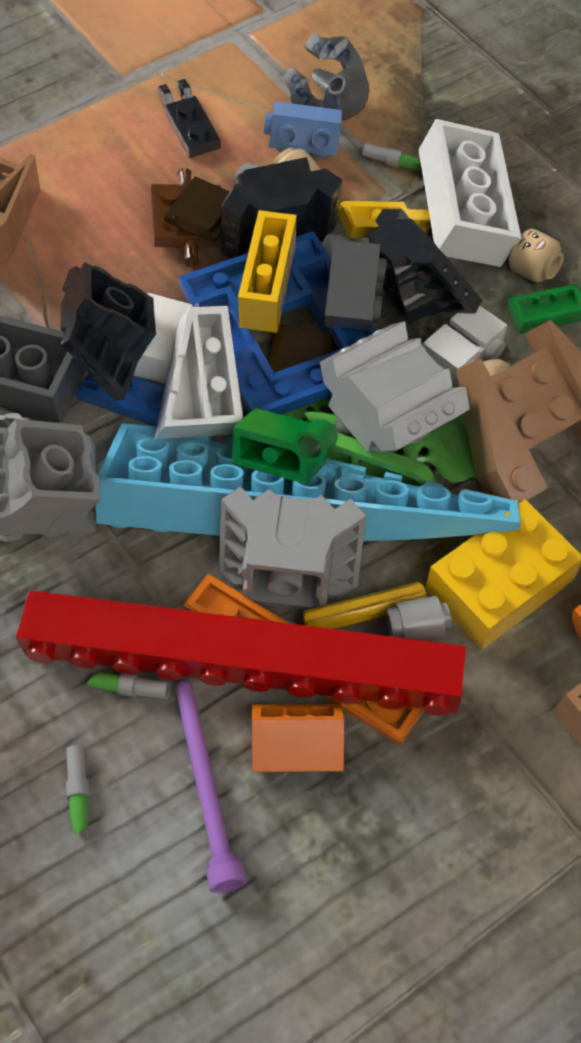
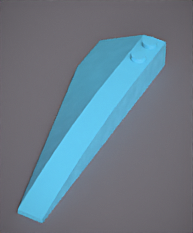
M121 423L98 473L101 487L98 492L100 501L96 504V524L111 525L115 528L136 527L151 529L161 533L175 531L220 536L221 499L240 486L253 500L269 489L275 495L283 497L316 499L322 495L334 509L351 498L366 515L363 541L430 539L513 531L520 528L518 501L466 489L462 490L459 495L451 494L447 488L439 483L426 481L424 485L419 487L402 483L403 475L386 472L383 479L366 475V467L326 459V464L307 484L232 464L233 438H229L227 444L212 441V436L154 439L157 426ZM509 511V516H502Z

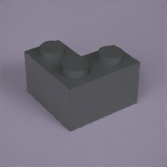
M343 240L333 241L325 311L326 327L371 331L372 319L380 320L383 296L375 295V293L382 294L387 261L386 258H379L381 244Z

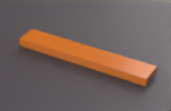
M209 573L183 605L184 610L288 623L248 597H244L240 592ZM319 695L331 703H341L334 700L332 696ZM362 700L354 704L341 703L343 711L400 747L424 712L421 708L406 706L399 710H390L380 707L377 702Z

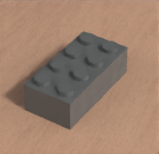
M0 316V407L46 422H62L86 372L61 345L64 336L63 331Z

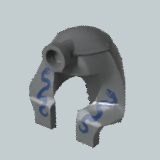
M313 33L304 46L305 49L320 60L334 59L339 61L343 67V71L338 74L330 73L321 68L313 70L312 78L325 93L324 100H318L314 97L308 85V78L293 67L288 69L281 81L287 85L290 91L292 104L342 110L341 120L350 119L358 115L365 108L368 101L370 89L363 62L354 46L346 37L326 38Z

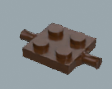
M181 168L177 171L178 184H151L154 247L183 249L184 264L190 267L192 256V265L195 267L200 262L198 249L221 247V236L214 244L164 221L165 214L192 180L191 170L186 168L184 178V171Z

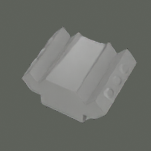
M405 322L391 324L383 329L376 330L372 335L361 338L355 344L346 346L334 355L320 361L324 384L333 394L329 403L330 409L367 452L373 450L378 452L396 451L407 444L418 443L423 437L429 436L432 430L470 410L466 386L453 388L450 368L444 369L426 352V349L422 346L421 338L408 340Z
M15 419L8 428L0 427V533L4 537L18 534H42L52 538L69 532L75 539L97 532L96 504L100 501L98 492L101 483L96 474L95 443L89 435L84 433L82 425Z
M240 486L221 499L219 571L233 587L243 588L242 595L244 597H248L259 605L308 610L326 605L327 598L340 599L358 586L366 515L351 498L334 509L322 495L316 499L283 497L275 495L269 489L253 500Z

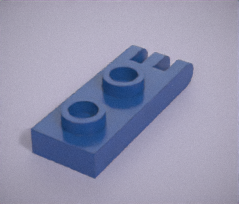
M87 375L83 381L84 386L79 387L76 392L77 398L83 402L152 426H157L165 386L133 376L125 399L115 401L91 375Z

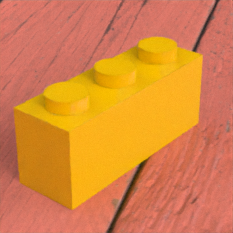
M258 211L238 295L239 328L277 333L296 248V215Z

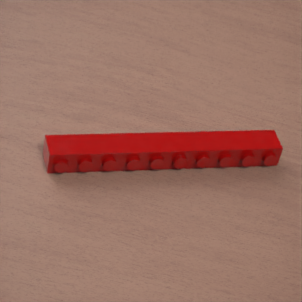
M33 590L28 592L16 634V639L24 654L31 660L41 663H50L53 659L69 661L77 667L86 669L94 668L95 665L112 667L114 670L126 674H137L138 671L153 672L159 677L168 680H179L182 676L198 678L201 682L212 686H222L227 682L242 684L245 688L257 692H266L270 688L287 690L291 695L301 698L313 697L314 694L332 696L334 700L346 704H354L359 702V700L377 702L380 707L390 710H399L404 708V706L421 708L425 713L435 716L448 715L450 712L458 713L462 697L466 646Z

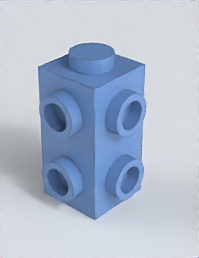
M274 101L273 114L266 113L264 134L270 135L269 148H276L279 152L288 148H293L294 150L304 149L310 155L318 158H326L329 155L337 156L342 110Z

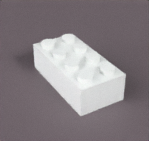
M436 119L419 148L434 243L446 257L501 267L510 255L511 249L520 241L521 234L499 133Z

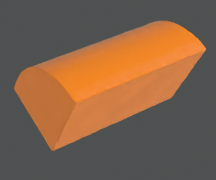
M341 703L252 704V772L344 771V715Z

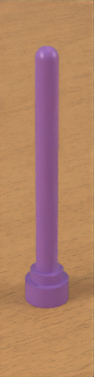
M182 680L177 683L175 691L212 853V858L209 860L210 867L206 870L209 889L212 893L229 892L244 886L247 883V877L243 862L238 860L237 855L231 853L193 686L189 681Z

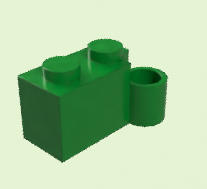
M255 408L233 427L232 464L307 484L326 464L327 453L337 443L338 434L335 427L325 419H316L310 423Z

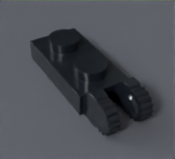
M181 79L177 82L178 93L182 99L180 101H173L171 91L166 84L158 86V94L165 108L166 117L188 157L191 158L221 149V139L197 97H193L191 87L186 79Z

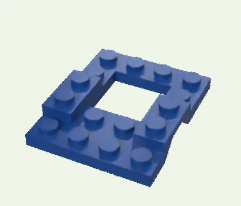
M314 231L296 237V248L281 314L306 305L321 331L330 333L339 350L276 373L270 367L251 331L239 328L238 295L248 253L178 277L179 287L188 304H192V307L228 306L240 399L248 414L253 409L258 408L282 415L331 397L333 394L323 381L320 361L334 355L346 346L355 344L359 339L372 335L376 331L373 324L371 325V331L325 326L331 259Z

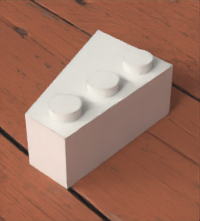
M228 306L189 307L178 323L154 439L231 435L233 427L243 419Z

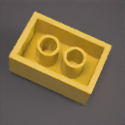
M526 499L518 504L520 515L519 530L474 535L430 567L425 591L430 596H437L440 603H447L451 619L481 651L572 583L581 566V554ZM509 511L502 516H509Z

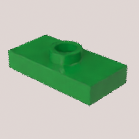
M572 284L510 297L506 307L519 334L526 333L550 320L556 326L581 321V290L578 284Z

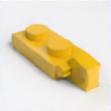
M343 201L338 208V216L349 238H368V232L380 228L375 220L382 209H402L425 234L429 233L428 231L431 228L429 210L409 209L404 202Z

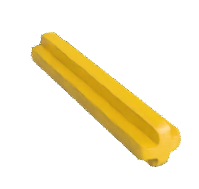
M414 582L305 610L303 612V621L305 626L336 629L385 616L386 609L395 608V603L425 598L427 595L421 582Z

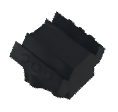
M307 157L244 170L243 173L237 176L238 183L233 186L222 204L221 253L230 259L244 255L250 249L259 210L296 215V237L314 231L319 241L323 242L325 237L333 233L336 227L343 180L327 169L311 171Z
M382 209L375 220L380 228L368 232L367 235L369 243L381 244L379 258L387 259L383 291L406 322L410 324L423 317L440 312L476 314L483 300L435 243L402 209Z
M84 262L81 268L75 266L69 269L62 287L65 295L61 302V330L64 332L61 345L115 401L123 400L139 360L156 336L153 297L147 295L137 286L126 284L113 277L104 269Z

